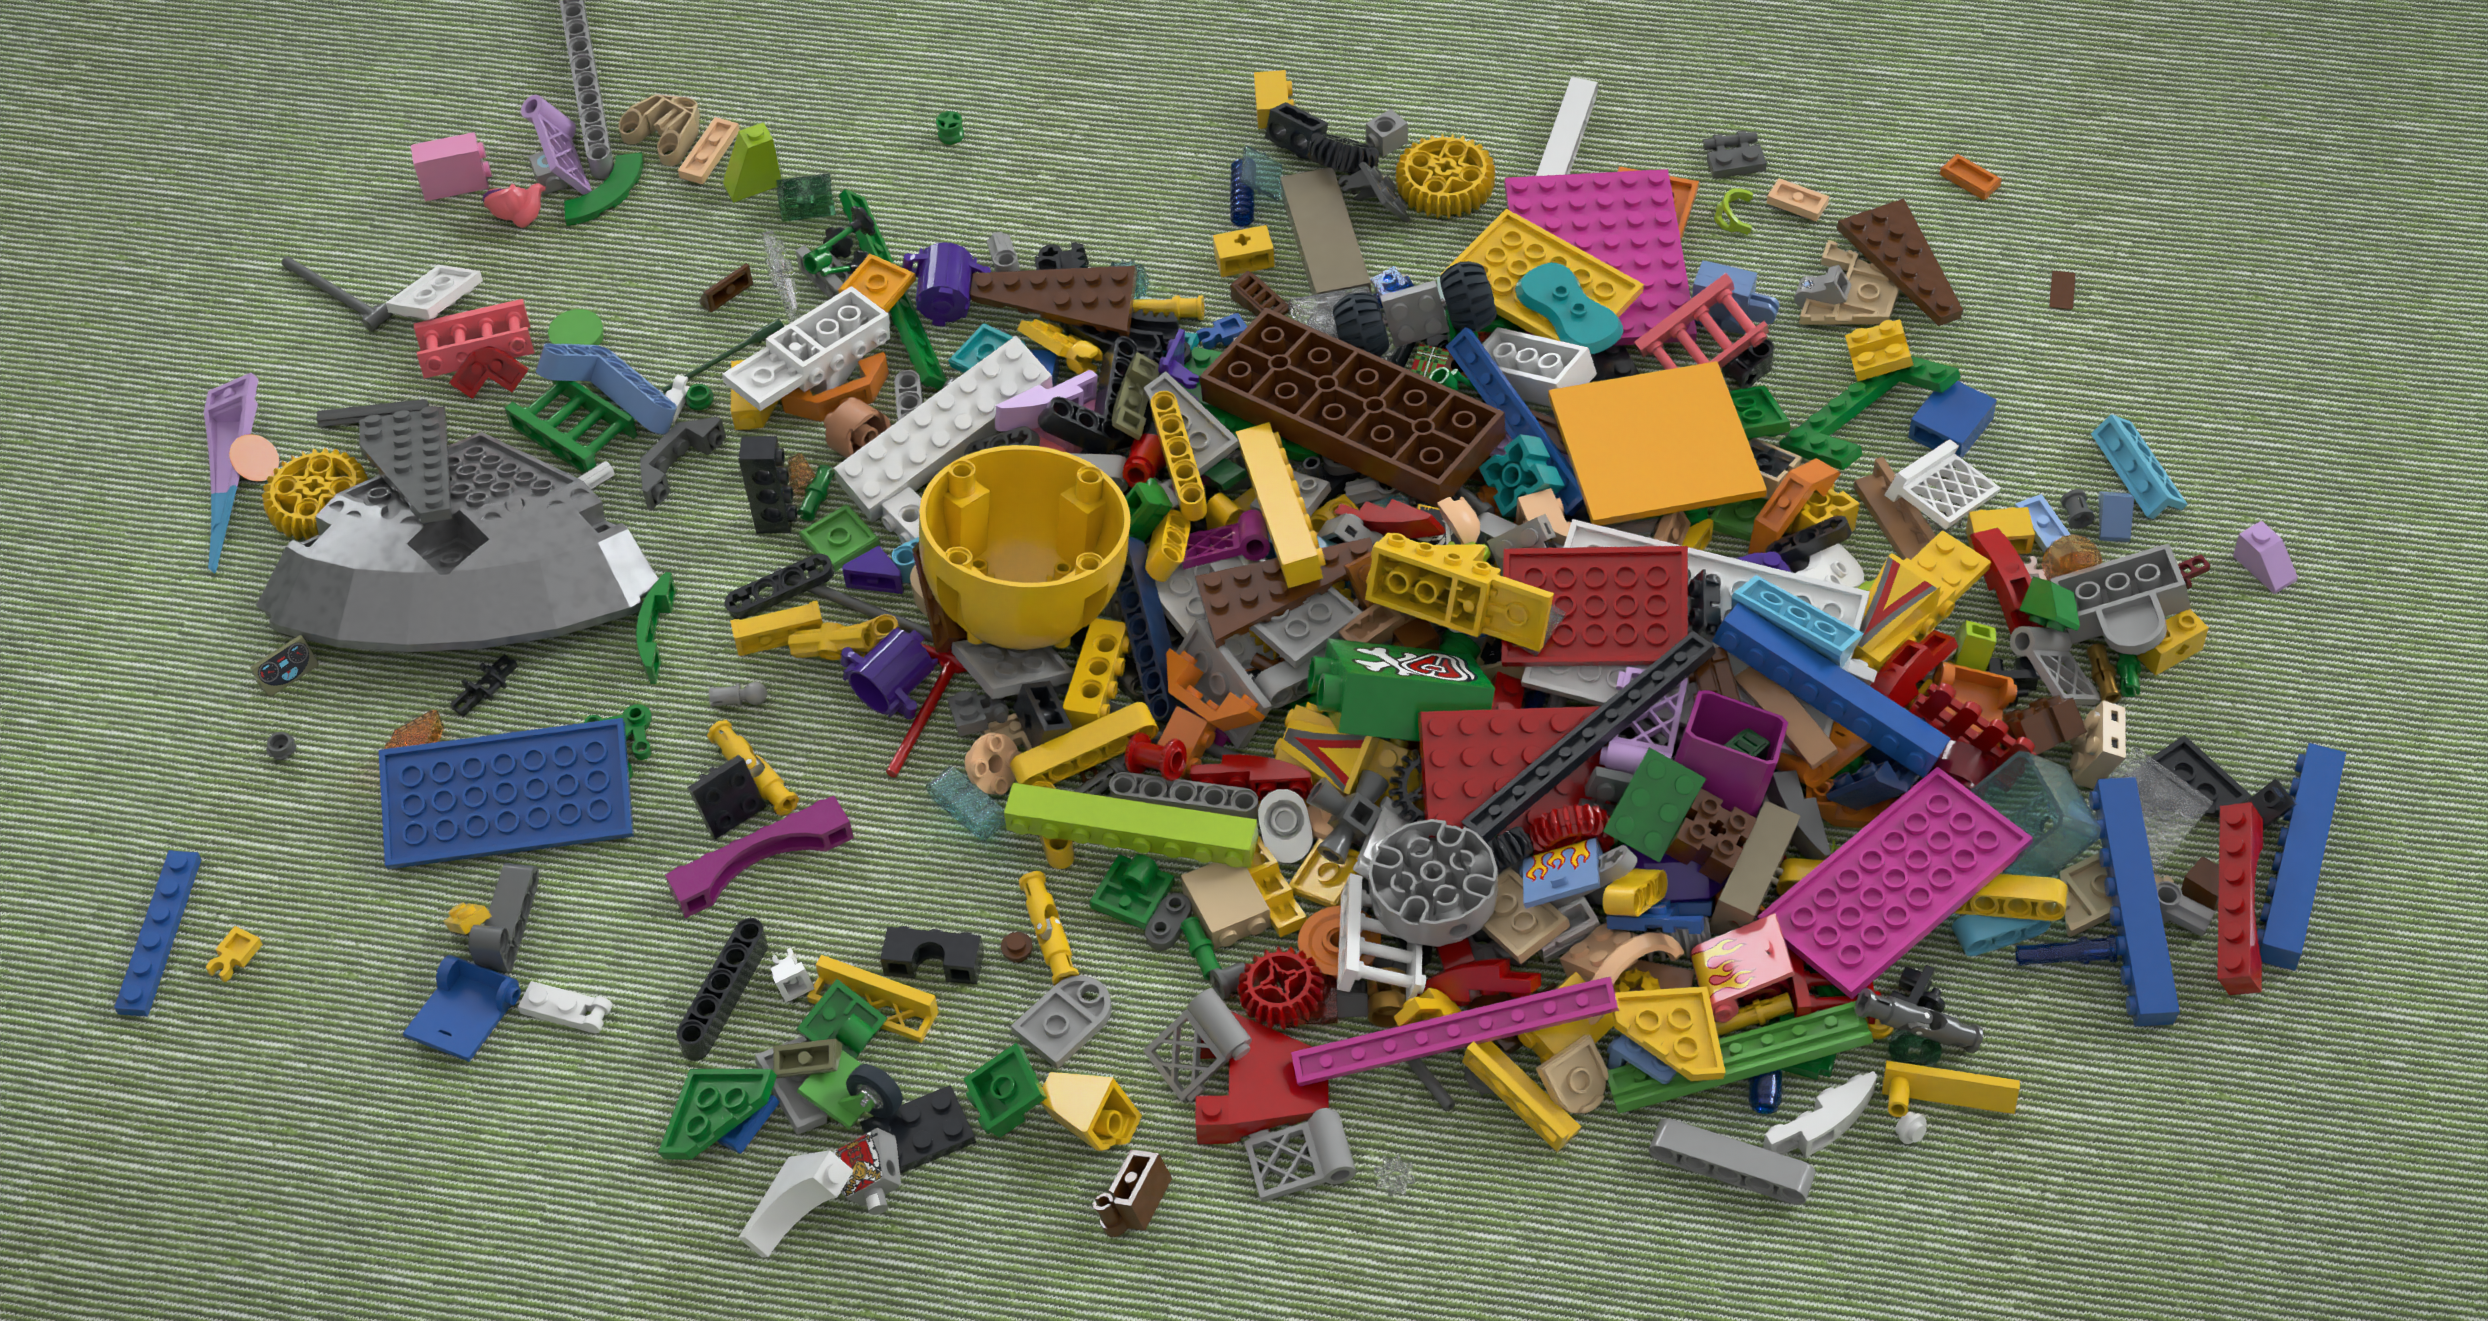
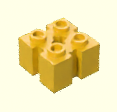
M1833 484L1824 498L1813 492L1785 532L1793 534L1834 516L1846 517L1851 531H1854L1860 503L1844 491L1840 493L1835 492V484Z

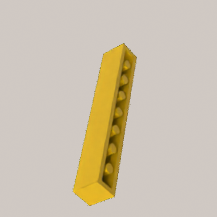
M1269 422L1236 431L1241 455L1288 588L1323 579L1321 566L1326 565L1321 547L1319 548L1315 530H1313L1310 516L1306 511L1303 497L1300 495L1297 481L1294 479L1279 432L1273 433Z

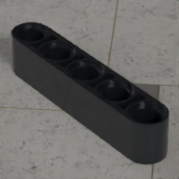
M756 918L743 919L736 925L677 1029L676 1034L682 1054L688 1060L698 1061L708 1055L767 951L768 944L762 923Z

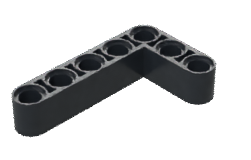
M1122 336L1117 338L1105 353L1102 360L1094 411L1064 397H1054L1038 416V424L1041 429L1091 453L1110 455L1125 436L1124 432L1113 427L1112 415L1125 374L1134 355L1138 352L1136 343L1132 339Z

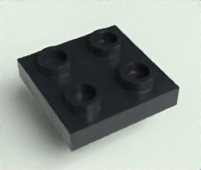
M740 755L735 756L718 768H710L708 775L700 774V780L687 787L709 834L714 839L721 837L766 807L744 758Z

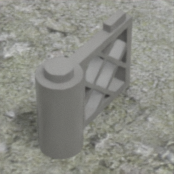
M2021 626L2012 632L2010 637L2012 651L2020 657H2028L2053 696L2060 695L2061 699L2074 698L2076 705H2096L2101 700L2100 694L2092 682H2089L2069 652L2072 642L2066 630L2060 632L2047 627Z
M1209 988L1197 995L1188 1004L1187 1009L1143 1051L1181 1101L1188 1099L1190 1102H1193L1196 1096H1200L1206 1090L1203 1084L1229 1059L1239 1060L1250 1051L1249 1044L1252 1038L1213 988ZM1186 1021H1189L1194 1028V1042L1180 1040L1181 1026ZM1163 1043L1173 1044L1172 1062H1164L1156 1052ZM1180 1045L1193 1046L1192 1065L1179 1063ZM1201 1047L1209 1048L1217 1058L1209 1067L1200 1066ZM1179 1068L1192 1069L1191 1084L1186 1089L1178 1081Z
M1329 1108L1315 1111L1308 1122L1272 1133L1265 1129L1249 1134L1250 1140L1244 1141L1261 1202L1323 1183H1344L1356 1175V1168L1340 1115L1337 1111ZM1304 1134L1306 1142L1300 1152L1286 1147L1290 1138ZM1267 1145L1274 1148L1275 1151L1268 1162H1265L1255 1156L1254 1149ZM1308 1150L1311 1158L1305 1156ZM1282 1152L1295 1158L1288 1171L1274 1166ZM1304 1162L1314 1167L1316 1175L1302 1179L1295 1176L1294 1173L1300 1163ZM1258 1166L1263 1168L1261 1173ZM1270 1171L1284 1177L1279 1186L1265 1190L1263 1182Z

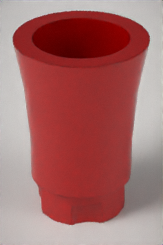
M1142 434L1139 440L1135 439L1133 441L1129 457L1124 464L1122 472L1123 479L1128 482V486L1133 488L1137 482L1145 483L1149 478H1154L1166 466L1157 435Z

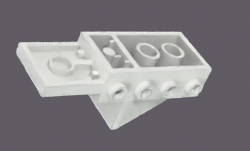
M851 286L767 337L764 349L722 374L723 382L759 411L798 387L804 392L810 389L814 393L819 394L841 386L856 368L858 361L866 353L890 339L889 314Z

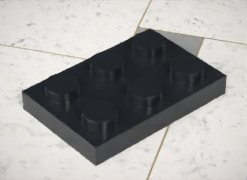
M951 1085L902 1104L889 1118L873 1116L860 1122L864 1135L879 1128L895 1136L900 1174L976 1143L975 1136Z

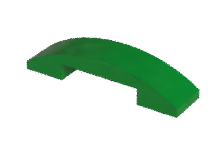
M665 572L652 586L642 604L637 621L636 639L638 651L650 684H657L661 665L657 643L654 642L660 613H672L676 594L671 572Z

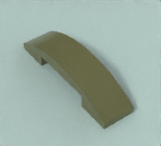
M1138 352L1134 355L1125 374L1112 415L1113 427L1137 440L1141 438L1146 418L1143 416L1148 399L1145 395L1144 387L1159 376V364Z

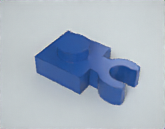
M1235 313L1212 322L1213 328H1202L1196 331L1200 340L1199 342L1202 341L1203 348L1210 350L1219 342H1222L1224 346L1230 345L1234 341L1233 338L1238 337L1247 328V325L1239 313Z

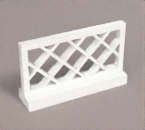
M1949 439L1898 472L1885 496L1893 502L1903 497L1944 529H1947L1968 515L1970 511H1974L1996 496L2001 487L1958 457L1955 452L1959 445ZM1941 476L1947 477L1949 480L1942 479ZM1928 485L1936 486V489L1928 487ZM1946 489L1953 490L1954 493L1947 492ZM1933 498L1941 499L1942 502L1935 501ZM1951 502L1958 503L1960 506L1952 505ZM1940 511L1946 512V514H1947L1948 517H1946V516H1945L1944 514H1942Z

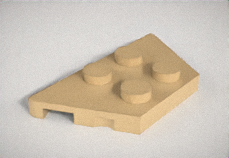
M2099 853L2059 872L2058 879L2062 880L2068 888L2064 920L2069 937L2110 919V908L2113 905L2111 897H2107L2105 893L2104 882L2105 878H2107L2106 868H2102L2100 865ZM2154 874L2156 885L2162 881L2174 883L2173 879L2167 875L2161 878Z

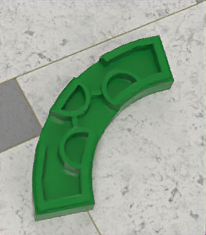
M642 152L616 155L612 172L599 187L583 196L564 200L566 226L577 225L600 217L599 213L610 207L615 208L629 196V191L635 183L639 182L644 162Z

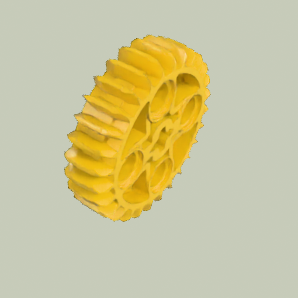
M1442 133L1440 138H1435L1433 135L1427 141L1421 138L1420 144L1413 142L1411 149L1405 148L1404 154L1399 157V162L1396 166L1398 194L1401 195L1405 202H1408L1409 208L1416 207L1417 213L1424 210L1427 217L1431 213L1436 214L1437 219L1440 215H1447L1449 219L1451 214H1456L1460 218L1461 212H1466L1470 215L1471 208L1479 210L1480 204H1486L1487 198L1492 195V190L1495 186L1493 158L1489 157L1488 150H1483L1482 144L1475 145L1474 139L1467 142L1464 136L1457 139L1454 134L1451 137H1444Z
M325 447L321 453H317L316 449L313 448L311 454L306 455L302 451V456L298 458L291 455L292 461L289 463L282 461L281 469H273L275 476L267 477L268 484L263 486L264 493L262 498L265 512L278 532H284L286 537L293 535L297 541L303 536L308 540L319 535L315 516L337 493L369 480L361 463H358L355 457H349L347 452L340 454L337 449H334L329 453Z

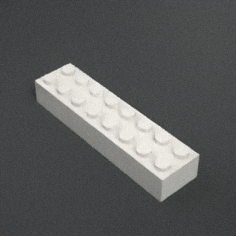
M1014 336L834 467L838 484L873 523L883 515L882 503L907 487L914 491L918 490L934 477L936 471L942 470L953 461L963 457L970 443L990 437L997 432L995 429L996 405L1038 385L1047 390L1052 388V375L1017 336Z

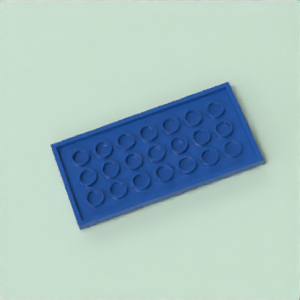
M623 718L378 750L384 858L387 869L634 837L626 732Z

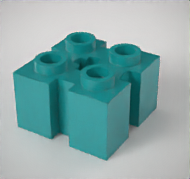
M1520 434L1504 447L1507 454L1504 456L1495 454L1479 467L1488 487L1497 489L1498 493L1493 497L1502 516L1516 518L1518 497L1550 488L1555 495L1565 487L1556 467L1547 466L1546 462L1550 455L1542 439L1539 437Z

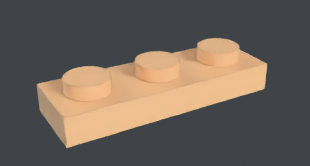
M714 117L678 169L679 178L704 184L737 136L738 131H740L739 124Z

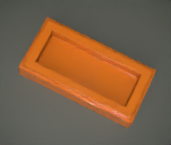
M1959 154L1950 159L1940 170L1942 177L1982 200L1987 199L2001 186V178Z

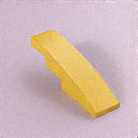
M1258 835L1251 868L1247 869L1270 909L1271 925L1279 937H1283L1300 930L1307 920V916L1294 899L1292 888L1280 873L1277 860L1270 850L1264 846L1262 839Z

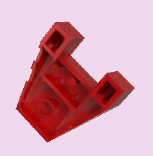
M1232 1012L1252 1038L1249 1044L1251 1049L1239 1060L1229 1059V1095L1196 1096L1195 1127L1197 1144H1232L1241 1141V1137L1268 1129L1270 1132V1128L1286 1123L1290 1126L1307 1121L1315 1111L1329 1108V1080L1304 1086L1297 1084L1291 1052L1311 1048L1312 1046ZM1201 1047L1200 1059H1217L1209 1048Z

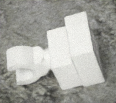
M791 948L787 949L788 956L783 960H778L776 955L772 957L775 964L771 968L773 979L785 1002L815 989L802 962L797 964V958Z

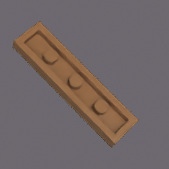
M1882 456L1875 459L1873 474L1854 481V489L1899 558L1911 560L1936 535L1918 508L1903 497L1893 502L1885 496L1896 475Z

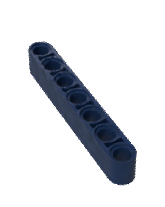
M1129 536L1125 567L1117 587V593L1146 705L1155 721L1168 723L1177 706L1184 710L1188 706L1168 692L1166 653L1169 648L1172 650L1173 648L1155 579L1145 569L1148 555L1146 545L1142 540Z

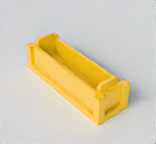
M818 600L809 602L807 605L751 618L730 620L739 656L788 645L789 635L794 634L795 631L821 629L823 624Z

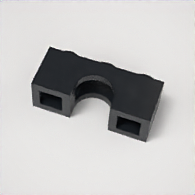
M900 926L898 928L887 927L880 961L884 976L915 979L917 969L922 962L928 959H939L943 961L946 982L977 985L984 949L981 935H975L970 932L949 933L938 929L918 930L907 926Z

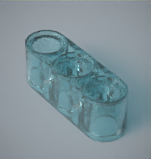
M953 766L947 767L926 784L927 792L931 798L980 840H987L1006 824L1002 807Z

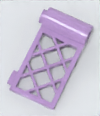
M539 95L528 97L522 105L521 114L535 126L550 170L581 194L585 195L591 192L592 189L589 181L586 179L572 141L576 130L575 123Z
M1627 667L1626 672L1619 671L1616 690L1624 688L1630 683L1631 678L1635 679L1644 670ZM1685 678L1677 685V687H1680L1678 693L1669 698L1665 695L1660 699L1661 702L1650 707L1629 725L1637 733V737L1626 739L1618 737V734L1609 742L1608 747L1603 746L1599 764L1605 765L1606 769L1634 775L1649 747L1672 759L1688 678ZM1667 707L1674 717L1662 722L1655 713ZM1649 717L1656 727L1644 732L1637 722ZM1662 732L1669 740L1668 746L1654 744L1650 738Z

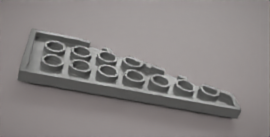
M427 406L418 411L409 412L401 410L393 415H370L365 419L359 420V443L363 457L368 458L370 465L379 470L380 476L394 492L399 493L400 499L409 504L410 510L423 524L452 519L445 407Z

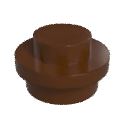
M1012 932L1006 935L1001 942L1003 956L1014 963L1025 961L1033 949L1031 938L1022 932Z

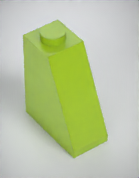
M764 122L738 131L723 180V186L733 203L783 185L774 140Z

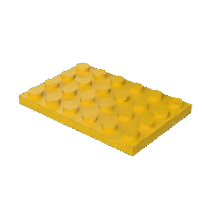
M1505 209L1448 266L1467 261L1481 264L1490 282L1496 313L1535 336L1560 341L1553 324L1543 315L1524 306L1517 298L1515 291L1517 282L1532 269L1546 263L1564 265L1577 277L1587 297L1612 310L1618 318L1643 293L1644 284L1508 209Z

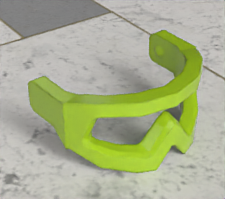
M1733 188L1725 193L1723 200L1715 208L1716 213L1714 216L1715 222L1721 229L1731 233L1740 232L1746 235L1751 232L1752 226L1738 220L1731 211L1729 203L1737 199L1750 202L1753 198V192L1741 188ZM1723 210L1730 219L1729 225L1722 219Z

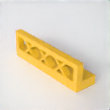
M821 955L816 963L819 977L813 985L815 989L811 990L807 995L808 1002L817 1004L822 997L819 994L824 985H832L838 979L856 994L866 998V1001L875 1009L885 1006L894 1008L896 1015L887 1017V1021L881 1027L882 1029L920 1043L924 1040L939 1013L935 995ZM914 1016L924 1019L918 1031L905 1027L903 1020Z
M1473 1041L1466 1048L1462 1062L1556 1152L1563 1148L1580 1131L1582 1126L1562 1107L1556 1105L1550 1096L1492 1041L1476 1044Z

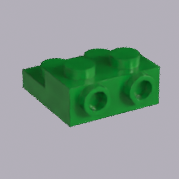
M1017 1043L963 1078L968 1088L966 1096L981 1115L978 1118L981 1127L987 1134L992 1133L999 1138L1026 1121L1024 1113L1047 1098L1022 1046Z

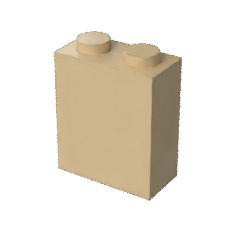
M1213 862L1181 875L1183 894L1189 898L1195 917L1199 918L1206 937L1212 940L1214 944L1213 950L1222 946H1231L1239 939L1249 935L1260 934L1266 928L1271 927L1270 909L1247 867L1235 868Z

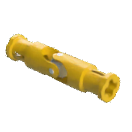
M723 720L713 724L707 734L708 740L713 744L716 743L722 749V755L728 761L737 755L744 758L762 798L769 800L774 805L776 814L782 816L792 812L799 801L798 795L794 792H789L784 786L783 779L762 757L754 754L752 746L744 737L737 735L732 730V724L729 721Z
M1033 871L1024 874L1019 879V887L1025 892L1027 898L1025 905L1035 928L1045 963L1051 968L1053 974L1052 983L1055 986L1068 977L1079 976V972L1073 967L1071 961L1073 954L1062 923L1059 920V914L1053 897L1047 892L1045 886L1046 877L1041 871Z

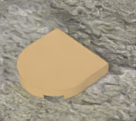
M1591 1035L1582 1036L1536 1068L1551 1100L1568 1113H1588L1596 1109L1605 1097L1603 1094L1606 1088V1080L1609 1077L1608 1070Z

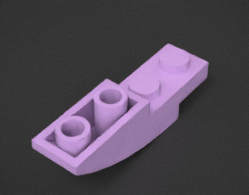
M1088 370L1048 390L1038 385L996 405L995 429L997 431H1009L1021 426H1026L1030 429L1040 428L1038 416L1051 399L1057 396L1064 397L1083 406V404L1096 398L1098 375Z

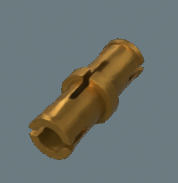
M2094 644L2086 651L2092 666V680L2097 683L2101 701L2115 703L2121 698L2115 681V668L2113 665H2110L2105 645Z

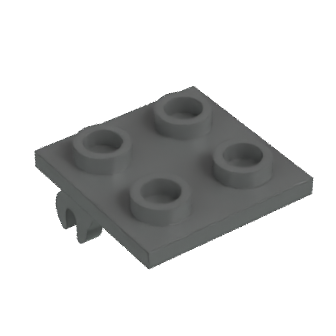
M1361 162L1359 166L1362 170L1352 175H1343L1339 179L1338 184L1341 186L1348 182L1342 188L1344 192L1351 191L1355 195L1360 191L1354 197L1355 200L1362 201L1378 197L1384 207L1404 222L1408 223L1411 220L1406 212L1408 209L1407 204L1394 192L1396 189L1394 182L1388 176L1383 177L1377 167L1371 168L1366 163Z

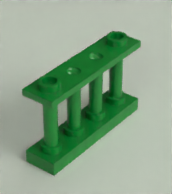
M552 380L553 386L529 407L522 408L513 401L505 407L510 427L583 474L596 467L595 454L620 432H623L632 439L638 436L635 428V419L625 410L621 411L576 381ZM560 394L571 399L548 420H541L536 416ZM581 406L591 412L568 433H561L555 429ZM600 419L611 425L588 446H582L575 442Z

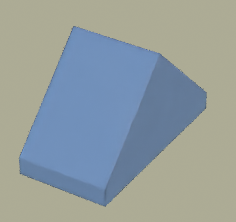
M2099 491V540L2130 542L2134 496L2129 493Z

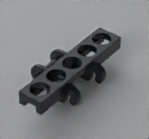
M504 654L492 666H486L482 662L479 667L486 675L476 684L471 681L468 683L464 679L462 685L466 690L450 703L451 709L464 717L483 698L492 701L494 699L492 695L500 687L503 689L507 687L505 678L518 667L515 660H510ZM508 664V665H507L505 668H503L502 670L500 669V667H501L502 665ZM484 683L490 684L488 689H485L481 685ZM461 703H466L460 709L458 708Z

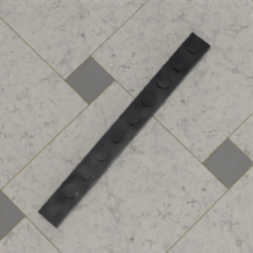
M1690 632L1462 820L1463 828L1466 827L1478 833L1488 843L1716 654L1714 645L1696 632Z

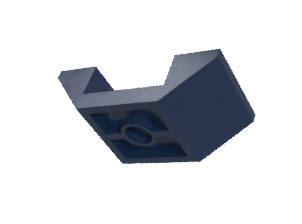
M1871 746L1864 752L1870 763L1861 767L1854 774L1850 775L1849 772H1845L1837 776L1832 781L1834 785L1825 795L1830 801L1858 811L1906 793L1920 776L1876 747Z

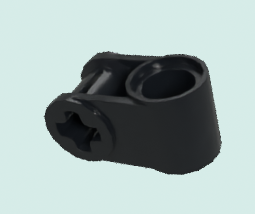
M1766 338L1756 347L1751 345L1723 366L1721 369L1722 374L1736 380L1741 389L1750 388L1757 380L1772 370L1773 343Z

